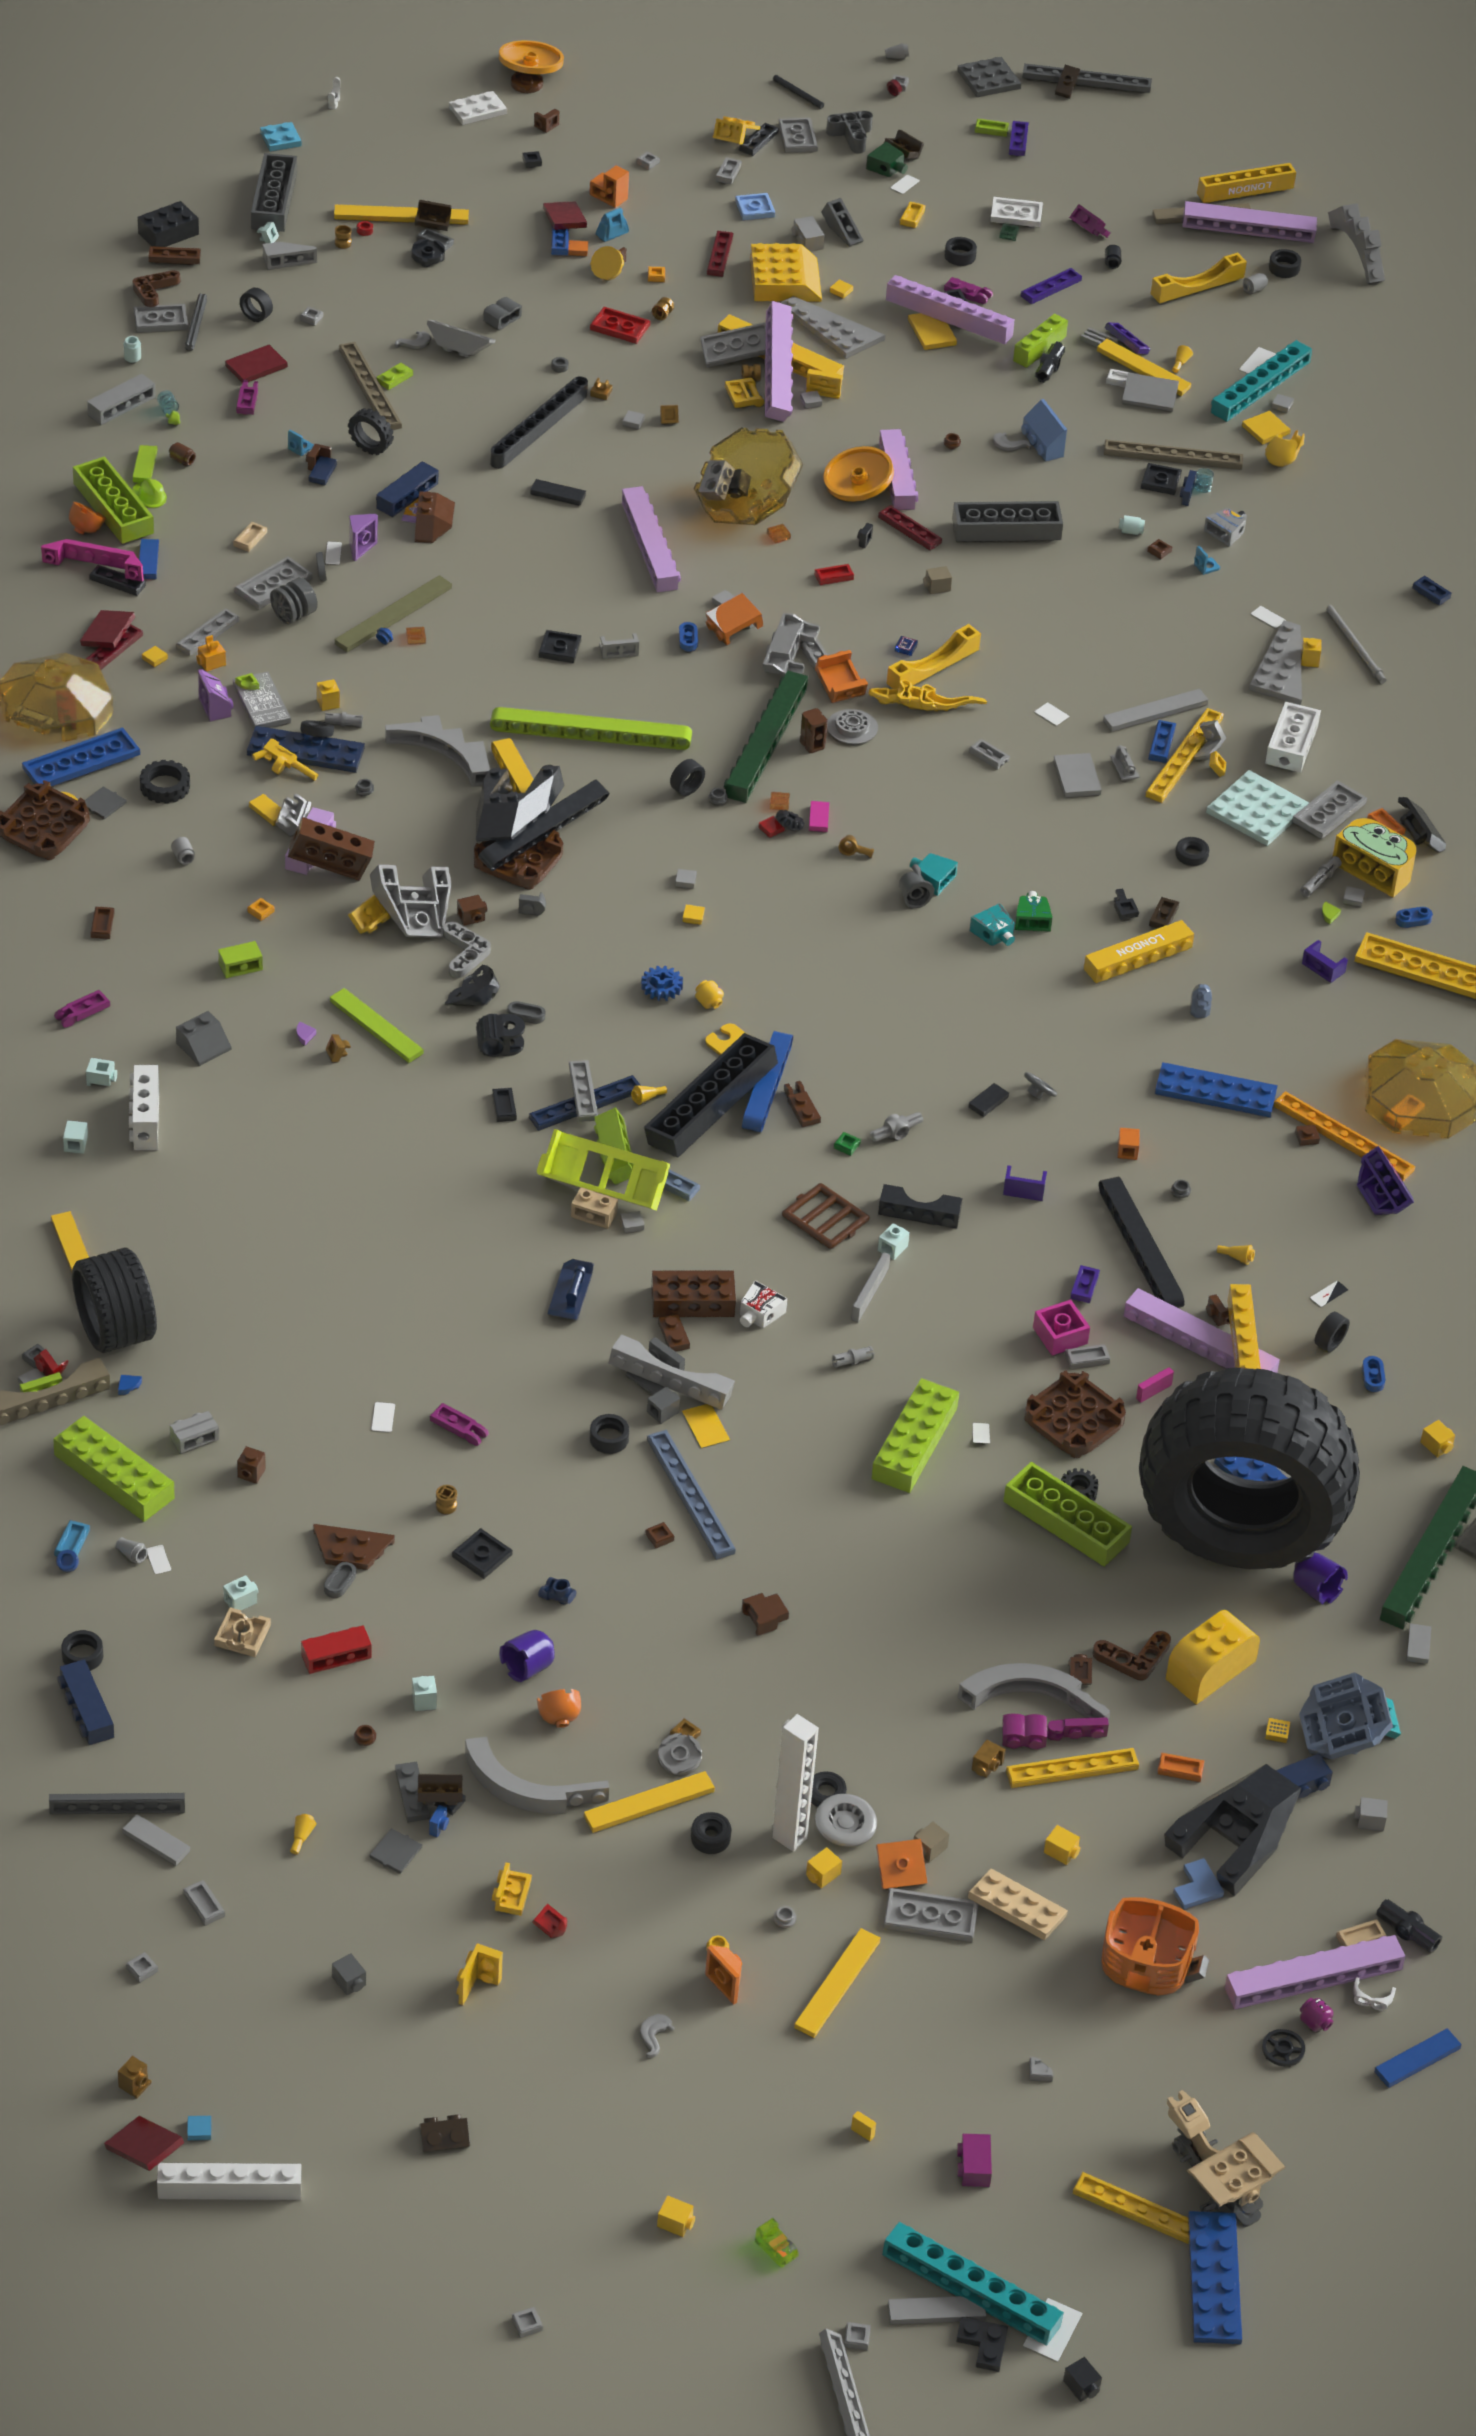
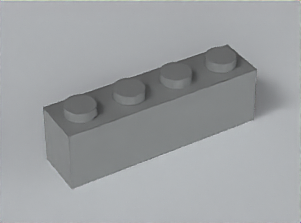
M140 374L87 401L88 416L100 425H103L155 398V383L145 375Z

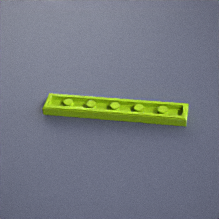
M343 988L330 996V1002L408 1063L424 1054L423 1048L347 989Z

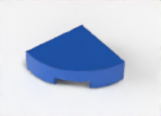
M121 1375L118 1395H126L135 1388L138 1389L142 1383V1376Z

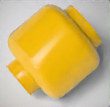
M704 980L696 987L695 998L705 1009L712 1007L716 1009L723 1003L724 992L714 981Z

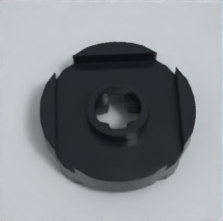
M428 239L418 240L413 244L411 257L416 262L421 263V266L430 267L432 264L445 260V247L437 240H434V242H428Z

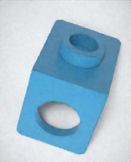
M292 430L288 431L289 450L303 456L313 448L314 444L303 439V436Z
M1197 546L1194 565L1204 575L1220 570L1217 562L1212 557L1208 558L1206 552L1200 546ZM1207 563L1212 564L1213 567L1207 568Z

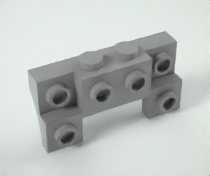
M783 612L777 630L772 634L771 645L767 647V655L763 662L764 672L781 674L782 677L785 676L787 671L803 674L804 664L794 662V657L801 641L815 643L820 626L806 622L795 614Z

